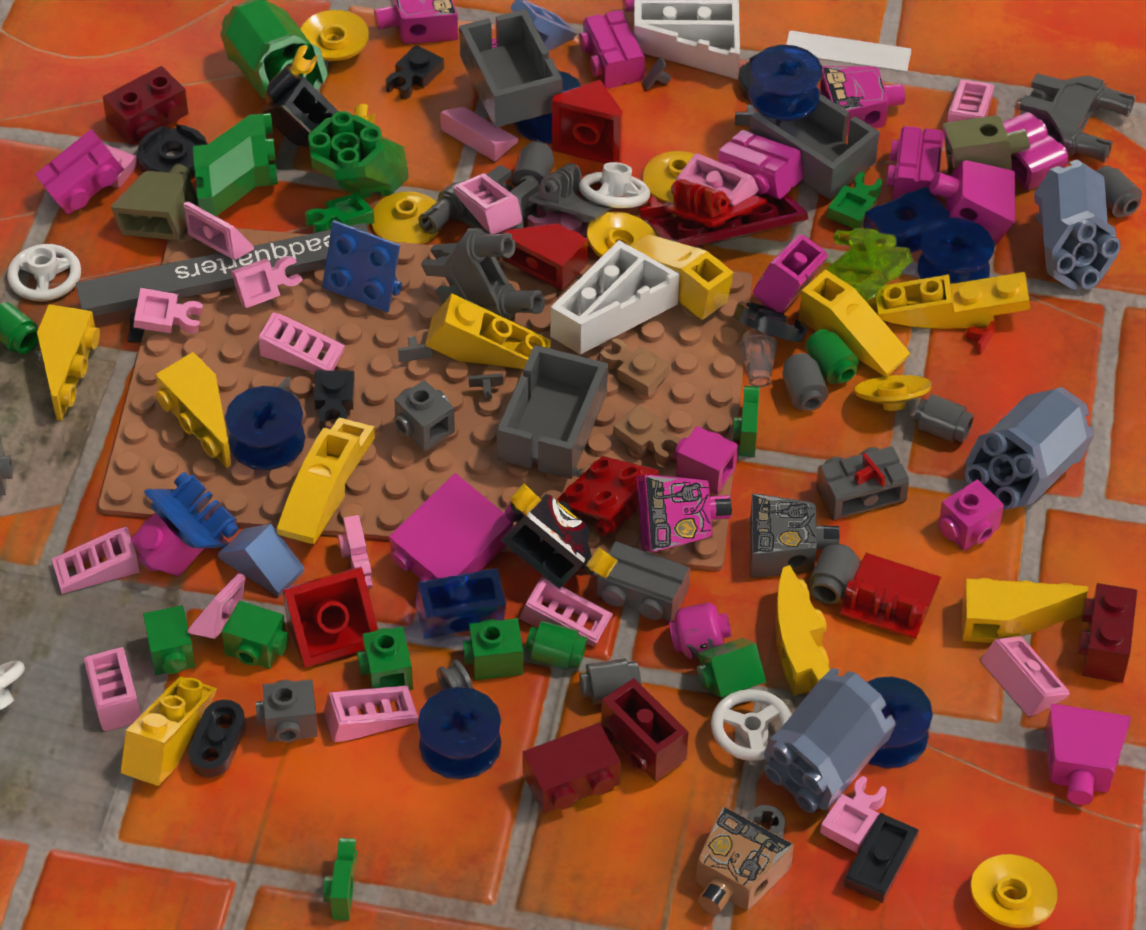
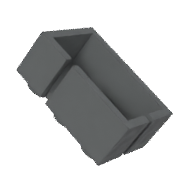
M526 9L496 16L497 47L493 49L492 24L489 18L459 26L460 58L495 128L552 113V99L554 95L563 93V79L552 58H549V52Z
M798 79L776 96V102L771 99L751 115L749 131L757 136L801 151L804 176L801 181L828 199L839 193L844 185L847 186L855 180L858 173L866 171L876 162L880 133L854 116L850 119L848 143L845 144L849 112Z
M534 345L524 367L523 376H520L497 429V460L531 468L533 463H537L539 471L572 479L607 395L608 363Z

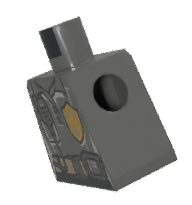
M752 493L750 512V577L781 575L783 567L789 565L794 573L810 572L815 567L816 549L839 544V526L816 525V506L812 502Z

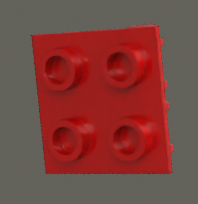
M680 179L671 186L674 203L664 207L667 212L679 215L682 219H691L704 223L706 227H719L725 224V220L732 217L750 214L753 208L767 203V200L753 195L741 203L731 206L725 192L693 183L686 179Z
M601 456L574 483L570 484L565 492L556 500L568 503L574 512L595 517L597 521L594 524L596 531L600 535L606 536L607 534H613L624 522L623 519H629L632 516V512H636L639 509L636 476L657 475L659 471Z
M865 553L854 581L849 580L845 591L847 597L841 608L840 615L917 639L940 583L941 576Z

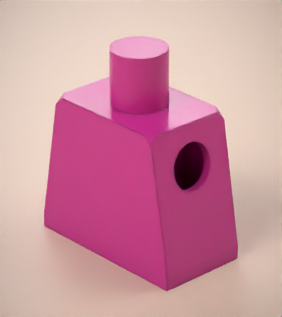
M965 160L959 164L951 176L940 172L935 173L933 176L930 192L946 198L945 216L949 221L996 244L1014 224V171Z
M1051 703L1045 729L1049 779L1054 784L1068 786L1067 799L1070 802L1086 805L1092 802L1094 790L1101 792L1110 790L1131 716Z

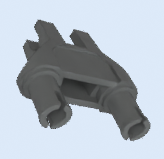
M1036 73L1031 84V88L1034 89L1030 96H1024L1019 110H1022L1020 115L1029 112L1038 120H1041L1047 128L1048 135L1065 147L1069 157L1078 153L1106 163L1113 141L1105 140L1083 131L1094 110H1098L1099 107L1129 117L1136 95L1108 88L1104 80L1092 76L1061 80Z
M499 165L488 173L487 176L518 198L522 215V222L506 230L523 228V221L537 209L538 204L529 202L528 197L539 191V184L526 179L512 190L511 186L504 183L511 177V170ZM466 180L455 182L443 189L438 194L437 203L419 216V224L425 232L429 231V234H435L439 228L450 219H453L473 228H479L485 234H491L478 222L454 193L453 187Z
M468 228L459 243L434 244L431 252L435 259H424L421 263L427 276L445 277L450 286H439L436 290L442 303L451 294H454L505 319L511 318L515 313L540 314L545 305L544 295H541L542 292L540 290H515L512 284H509L496 257L510 258L514 254L515 240L511 239L512 235L510 233L485 234L479 228Z

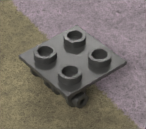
M568 163L551 173L550 176L543 178L539 191L528 197L529 202L539 204V208L544 211L567 212L573 214V218L581 222L595 221L613 209L612 207L594 203L581 194L579 190L582 176L581 170L573 163Z

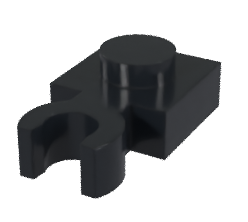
M415 45L395 64L396 72L386 78V91L390 93L395 87H401V99H408L413 93V86L415 84L425 88L444 69V58Z
M316 371L314 404L315 410H319L318 422L320 430L326 428V422L330 419L343 418L348 420L346 410L354 409V371Z

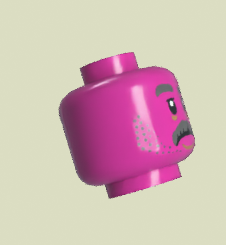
M712 603L681 608L676 612L675 620L670 621V631L675 651L683 652L684 656L688 659L699 658L698 652L725 644L724 638L732 637L727 613L719 614L717 607Z

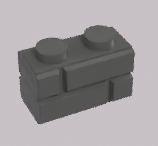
M893 446L883 449L871 447L862 451L860 455L845 459L833 457L823 465H819L816 485L831 519L836 520L906 501L909 477L903 465L900 464L899 457ZM866 453L883 473L886 486L881 487L875 478L861 485L855 481L854 474L865 468L862 454Z
M615 541L609 555L617 559L618 562L606 579L598 574L597 596L602 597L611 606L621 607L624 605L636 609L648 619L659 620L661 618L672 621L688 592L690 567Z

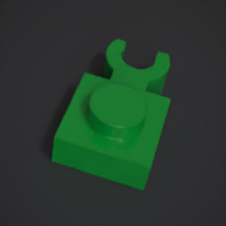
M858 173L855 177L854 189L846 185L842 187L828 207L827 218L859 231L876 207V199L881 193L882 180L878 178L875 184L865 185V173Z
M356 192L325 202V209L315 208L306 211L305 225L307 227L314 225V233L331 230L333 221L348 226L361 223L369 225L374 223V210Z
M744 386L742 417H734L733 440H740L739 456L755 457L760 387Z
M339 838L333 876L325 877L323 900L331 904L333 920L350 921L355 884L354 873L358 856L356 839Z

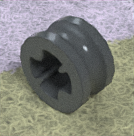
M458 660L451 661L447 669L440 667L436 670L439 684L451 701L455 702L458 700L462 692L468 695L473 691L471 679L464 666Z
M761 805L749 813L747 819L760 826L761 822H770V831L783 838L785 818L779 809L769 805Z

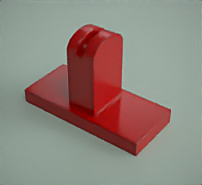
M655 196L649 198L647 207L640 208V219L642 220L672 215V213L664 209V207L672 203L658 204Z
M991 321L986 330L972 326L968 328L966 337L978 342V354H982L993 336L995 322Z
M866 453L862 454L865 468L854 474L855 481L861 485L875 478L881 487L886 486L883 473Z

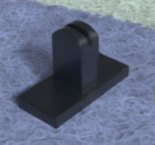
M136 312L130 314L128 342L141 343L145 329L134 327Z

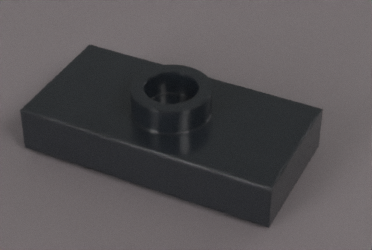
M880 813L845 876L844 886L883 903L918 838L919 829Z

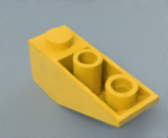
M650 234L631 246L680 274L678 301L701 320L728 302L734 272L708 251Z
M826 269L802 289L799 320L815 331L827 329L830 332H835L860 361L887 378L910 357V352L857 290Z
M451 294L432 317L425 346L461 362L524 369L534 345L550 349L552 340L457 295Z
M49 304L37 334L56 420L62 421L67 407H72L75 402L76 385L79 378H84L87 373L88 356L90 351L95 350L98 346L100 331L99 328L95 327L92 311Z
M192 352L155 374L158 388L155 396L160 406L166 412L170 410L173 412L188 435L194 434L200 440L204 451L209 457H216L228 468L231 466V458L216 374Z
M966 578L962 599V641L993 643L995 639L1023 637L1083 614L1088 586L1070 583H1033L1026 580L1015 582L992 580L989 578Z
M180 676L126 729L121 774L159 786L179 764L197 730L205 709L212 703L217 693V688L205 685L195 678Z

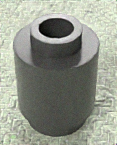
M531 142L520 151L512 176V183L515 187L529 179L539 184L540 188L542 179L550 176L553 169L554 157L551 148L542 142Z
M1104 166L1096 171L1104 176L1107 209L1116 217L1133 214L1140 206L1142 191L1118 168Z
M798 353L786 359L783 364L782 378L793 406L799 410L806 411L819 408L828 398L829 392L817 361L806 353Z
M931 394L928 400L924 398L920 400L915 411L914 420L919 421L918 429L952 443L955 440L963 443L971 429L974 414L968 412L966 406Z
M836 544L823 548L809 579L810 593L816 600L832 605L838 603L840 599L846 596L845 591L849 580L853 581L860 565L859 558L850 547Z
M626 658L586 664V673L579 674L583 698L590 697L592 705L602 704L603 698L632 678H635L641 684L637 661L627 662Z

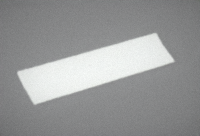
M789 30L784 53L907 72L912 49Z

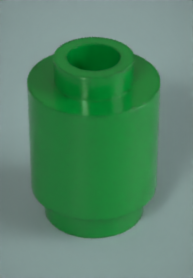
M9 302L1 303L0 343L13 353H30L39 343L37 324Z
M821 329L809 337L805 344V350L812 359L817 361L822 375L829 383H845L854 377L859 359L835 332Z
M541 621L538 628L531 626L525 650L532 652L531 660L566 670H569L570 667L580 669L588 637L579 635L578 630Z

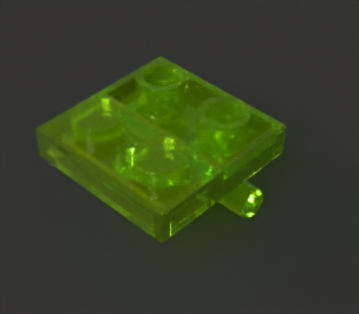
M855 228L852 231L837 230L833 236L835 244L850 246L851 249L826 268V270L855 288L863 299L867 301L874 298L878 294V290L889 281L898 278L902 270L914 260L909 248L895 247L896 238L892 234H880L875 229Z

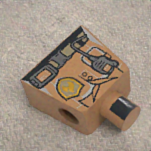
M723 806L697 862L696 881L705 888L698 898L699 904L712 914H719L728 901L742 909H751L791 868L794 844Z

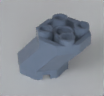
M1074 160L1068 162L1071 166L1051 168L1035 191L1034 198L1035 203L1039 205V214L1036 213V220L1043 225L1047 274L1069 288L1076 290L1082 287L1085 289L1095 287L1116 259L1121 246L1120 240L1116 238L1115 227L1108 224L1104 176L1081 161Z
M1063 387L1026 395L987 434L978 437L965 461L967 466L965 471L967 484L969 485L978 479L1004 504L1003 510L1034 503L1072 464L1081 461L1094 438L1092 426H1088L1086 416L1089 415L1087 404Z
M832 668L825 674L782 728L769 739L764 752L768 763L763 769L768 779L776 785H782L795 797L797 804L805 812L813 813L817 808L827 810L836 802L878 749L890 739L896 725L892 715L885 719L881 711L886 706L882 695L855 672L848 671L845 675L838 676L840 670Z

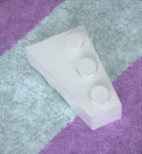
M739 0L634 1V36L644 54L662 57L669 61L738 79L740 60Z
M619 240L551 306V337L575 352L582 354L678 305L680 274Z

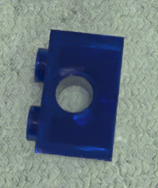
M925 186L916 191L907 192L901 197L883 205H876L866 211L862 238L883 263L887 265L947 239L950 213Z
M497 568L421 581L417 585L415 604L424 639L469 631L470 623H479L488 619L504 620L506 600Z

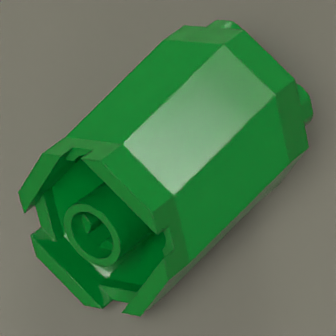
M247 0L232 6L229 14L225 15L220 35L227 58L239 67L261 98L265 99L269 82L286 65L292 66L297 50L303 45L308 46L303 55L304 59L311 60L315 55H318V59L312 72L309 74L299 73L300 77H305L317 90L321 83L324 84L328 73L320 48L311 44L286 10L267 0Z
M347 111L336 112L332 115V118H326L308 135L312 168L337 180L338 187L351 194L358 192L362 198H371L372 192L381 191V196H389L409 179L404 146L383 136L379 126L358 115H352Z
M271 113L248 115L208 145L193 146L199 208L217 216L255 187L278 185L276 164H269L270 160H275L274 139H266V135L273 134Z

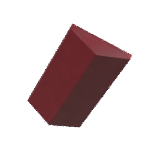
M763 194L758 197L766 199L767 203L753 208L750 214L735 216L725 220V224L719 227H706L704 223L691 219H682L676 214L648 220L647 223L653 228L657 237L699 248L795 226L807 221L808 213L788 194L781 199Z

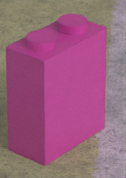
M454 473L389 536L392 552L390 556L402 570L408 571L411 569L420 577V583L430 594L434 596L440 594L450 602L507 546L501 539L514 526V523L507 519L504 512L457 473Z

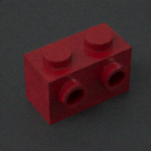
M162 65L102 96L106 122L129 145L143 139L147 133L157 127L169 125L189 114L185 88Z
M1097 583L1094 597L1085 598L1082 621L1089 622L1088 631H1081L1078 654L1085 655L1082 676L1123 683L1131 653L1138 589Z
M632 678L602 699L601 726L610 743L618 744L628 754L630 762L638 771H645L656 782L687 759L689 732L635 678Z
M600 723L522 751L523 776L543 813L554 809L562 810L568 808L577 800L593 794H605L613 789L614 786L620 784L621 761Z

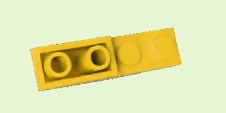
M1025 272L950 284L949 275L875 287L878 316L883 321L911 327L930 329L969 328L970 326L975 328L988 326L991 321H994V315L1031 310Z
M338 418L331 429L323 428L291 488L277 526V535L315 544L345 497V483L375 439V426Z
M789 565L783 567L779 581L775 632L779 660L793 696L808 691L810 693L819 680L830 671L827 653L822 646L823 632L827 630L825 618L820 609H814L805 581L802 578L798 579Z

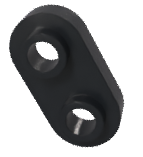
M218 700L211 703L205 709L188 750L190 765L196 774L208 778L217 777L226 772L230 767L246 727L244 711L238 703L232 700ZM222 724H230V725H231V726L228 727V728H221V727H219V726H221ZM210 757L217 758L214 761H205L207 758Z

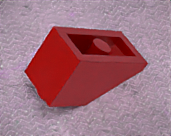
M558 223L511 229L504 232L510 233L512 235L511 239L515 240V252L510 258L502 257V260L561 291L588 264V239Z

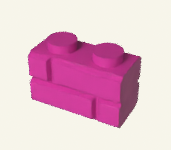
M621 10L607 12L604 16L598 14L586 17L583 20V33H579V43L582 52L590 54V67L594 77L600 76L607 89L622 86L624 82L631 84L642 81L645 74V57L624 13Z
M903 126L900 132V140L892 139L890 161H897L896 165H889L887 186L894 187L892 196L894 202L908 204L915 202L916 205L933 206L935 204L937 195L930 192V184L935 173L940 172L944 136L942 130L925 128L922 131L919 127Z
M90 129L35 175L53 199L70 215L73 211L83 208L89 199L103 187L113 184L117 176L125 169L94 131Z
M741 130L732 138V142L726 143L718 153L720 163L752 175L759 189L757 193L760 195L767 194L781 199L790 191V187L797 185L804 176L801 151L745 130Z
M798 234L768 265L763 276L752 290L754 296L760 299L765 307L773 309L777 313H783L801 294L802 289L813 280L828 257L826 251L806 236Z

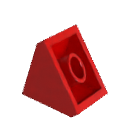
M601 80L554 95L552 99V151L603 164L610 162L622 163L623 111Z
M361 566L283 589L286 622L304 668L364 650L362 634L378 630Z

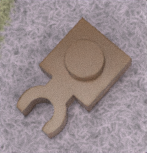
M618 338L612 340V351L617 354H609L604 350L600 352V361L608 363V369L617 370L618 380L646 396H649L670 374L671 363L641 346L633 353L628 350L627 344Z
M641 404L637 405L613 425V435L641 456L650 450L654 453L655 461L665 467L669 465L670 454L664 450L669 449L675 452L681 440L676 435L667 434L668 424Z

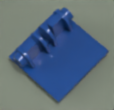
M333 221L322 288L389 312L392 295L398 296L402 289V282L397 281L395 276L400 244Z
M186 472L180 474L174 481V484L177 486L176 489H146L144 491L152 501L150 506L154 512L165 520L170 519L179 529L177 534L180 539L191 548L225 547L229 542L224 536L229 539L239 530V527L235 524L237 519L224 506H220L221 503L218 500H214L207 505L213 494L210 491L204 493L207 489L194 475L189 476Z

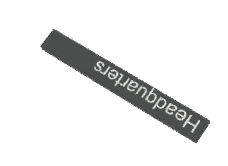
M366 223L351 225L353 228L369 233ZM331 230L255 245L253 251L236 260L222 253H216L77 282L75 284L81 309L92 311L93 316L136 308L140 288L178 294L177 299L236 287L231 271L263 259L269 260L271 267H274L281 257L292 256L296 258L297 263L289 265L285 269L286 276L322 269L326 265Z

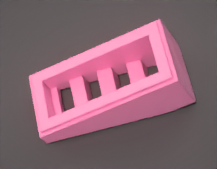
M960 80L948 113L947 122L987 117L995 85Z
M483 173L453 187L456 196L489 233L497 234L522 222L518 198Z
M274 312L259 335L260 356L315 373L316 371H333L345 351V345ZM291 341L295 342L294 347L290 345ZM307 346L311 347L308 354L304 352ZM321 350L326 352L322 360L317 358Z
M128 527L111 531L52 558V564L62 594L140 573L137 555ZM106 557V561L102 563L99 562L100 558ZM90 561L92 567L85 570L83 563ZM75 566L77 574L70 577L67 567Z
M541 576L519 619L536 627H539L541 621L578 630L579 635L588 637L587 645L595 647L612 613L564 587L559 589L547 578ZM542 602H545V603H548V604H550V605H549V607L547 608V607H545L544 605H542L541 603H542ZM557 607L565 610L562 615L555 612ZM572 613L580 615L576 623L569 619ZM588 618L595 620L591 630L583 627Z
M120 647L84 657L102 730L110 731L131 725L141 715L124 648ZM120 666L118 669L96 674L97 672Z
M408 686L329 692L324 708V716L333 742L364 737L417 723L418 720ZM396 701L399 711L393 712L390 703ZM375 706L380 707L381 713H376ZM363 710L364 714L359 715L358 711Z

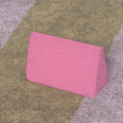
M465 107L448 109L440 113L442 131L494 162L518 142V138L499 127L495 128L494 124Z
M698 153L694 154L675 179L676 181L686 179L693 183L723 191L729 198V205L735 206L750 198L759 190L752 175Z
M190 202L184 203L188 235L233 260L254 250V246L234 226Z
M237 574L210 602L189 627L188 633L215 639L222 632L238 601L243 599L245 583L243 574Z
M1022 636L995 639L981 659L984 666L1027 716L1039 714L1051 707V703L1057 704L1066 699L1070 694L1069 690Z

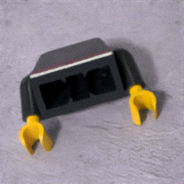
M303 45L297 50L292 66L286 65L269 82L265 94L267 104L263 108L262 114L271 113L272 126H275L291 143L309 147L308 135L326 118H332V115L339 111L305 77H300L299 73H311L318 59V55H315L311 60L304 59L303 55L308 46ZM359 104L356 106L354 115H358L374 124L375 113L366 117L368 105Z
M525 483L509 498L510 501L505 507V515L509 521L517 523L502 537L501 541L560 589L574 574L578 576L599 574L605 579L608 577L618 560L599 547L593 555L591 554L588 545L589 528L573 514L572 507L568 503L557 501L549 494H545L540 499Z

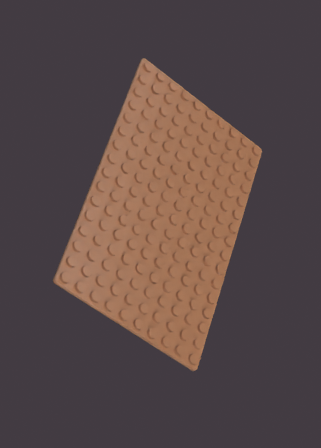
M236 228L253 246L308 235ZM187 229L181 241L168 240L162 265L220 252L188 235ZM394 242L400 244L395 276L397 281L402 282V289L398 296L392 295L389 312L322 288L325 268L298 273L297 275L302 278L299 284L295 286L277 285L280 296L248 308L241 305L236 287L177 299V304L182 305L188 301H197L203 304L201 316L194 314L187 316L191 320L200 321L199 332H185L179 325L172 326L171 334L144 330L99 500V509L105 515L148 519L155 512L150 506L152 501L144 491L146 489H176L175 479L183 472H186L189 476L194 475L207 489L204 493L210 491L213 494L207 505L214 500H218L221 503L220 506H224L237 519L235 524L238 527L250 528L272 524L277 531L278 523L294 481L321 430L318 422L319 410H315L314 404L316 373L260 356L259 335L273 312L286 316L345 345V351L333 371L355 372L354 409L346 410L348 420L375 426V439L345 483V497L320 535L338 536L345 534L343 518L359 515L364 539L389 541V536L454 473H457L504 513L505 507L510 501L509 498L523 483L540 499L545 494H549L557 499L579 477L576 475V477L573 476L570 479L539 471L537 463H533L532 467L528 468L497 460V429L520 376H523L524 369L461 362L433 349V357L399 362L398 348L409 347L408 337L416 336L418 345L426 344L432 317L443 305L436 290L439 286L449 287L450 285L445 277L427 276L421 266L424 259H435L431 252L433 245ZM496 257L509 284H512L515 290H540L542 292L541 295H544L545 305L540 314L515 313L508 320L552 340L550 349L600 361V352L602 350L607 351L609 354H617L612 351V340L618 338L623 340L627 344L628 350L633 353L641 346L671 363L670 374L649 396L618 380L617 370L608 369L607 395L577 465L578 470L580 468L583 469L581 475L590 468L594 461L598 460L601 456L657 469L659 471L657 475L676 477L677 460L674 459L673 450H664L670 454L669 465L665 467L655 461L654 453L650 450L641 456L613 435V425L639 404L668 424L667 434L676 435L680 439L683 437L688 438L694 428L698 426L709 432H716L723 438L736 443V440H733L734 417H739L748 326L734 318L733 314L738 302L750 303L752 275L750 273L733 271L734 275L728 302L703 320L678 301V305L579 354L551 337V306L599 259H588V264L561 291L503 261L502 257ZM291 341L290 345L294 347L295 342ZM307 346L304 352L308 354L311 347ZM321 350L317 358L322 360L326 352ZM192 352L216 374L231 458V466L228 468L216 457H209L204 451L200 440L194 434L188 435L171 410L166 412L160 406L155 396V392L158 391L155 374ZM503 373V385L491 386L492 399L487 398L484 400L483 387L469 388V376ZM287 376L290 377V387L287 391L296 395L298 402L294 407H290L278 400L271 409L267 408L268 397ZM423 380L435 390H441L447 396L450 404L454 407L455 432L426 451L409 436L404 437L394 424V399L405 389L412 388ZM337 419L328 420L326 428L331 429ZM733 473L718 495L709 492V496L729 495L731 499ZM639 509L636 512H632V516L629 519H623L624 522L613 534H607L606 536L600 535L594 527V524L597 522L595 517L573 511V514L589 528L588 545L592 555L598 547L609 554L615 541L642 550ZM728 519L711 520L712 536L709 538L659 551L645 552L690 567V569L720 571L724 567ZM508 546L502 550V552L515 553Z

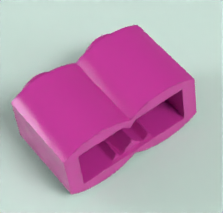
M1026 112L1003 122L1007 133L1025 129L1029 138L1030 150L1011 154L1012 171L1015 172V179L1023 188L1030 190L1038 187L1051 168L1057 166L1066 167L1068 154L1065 147L1048 135L1045 124L1033 114Z

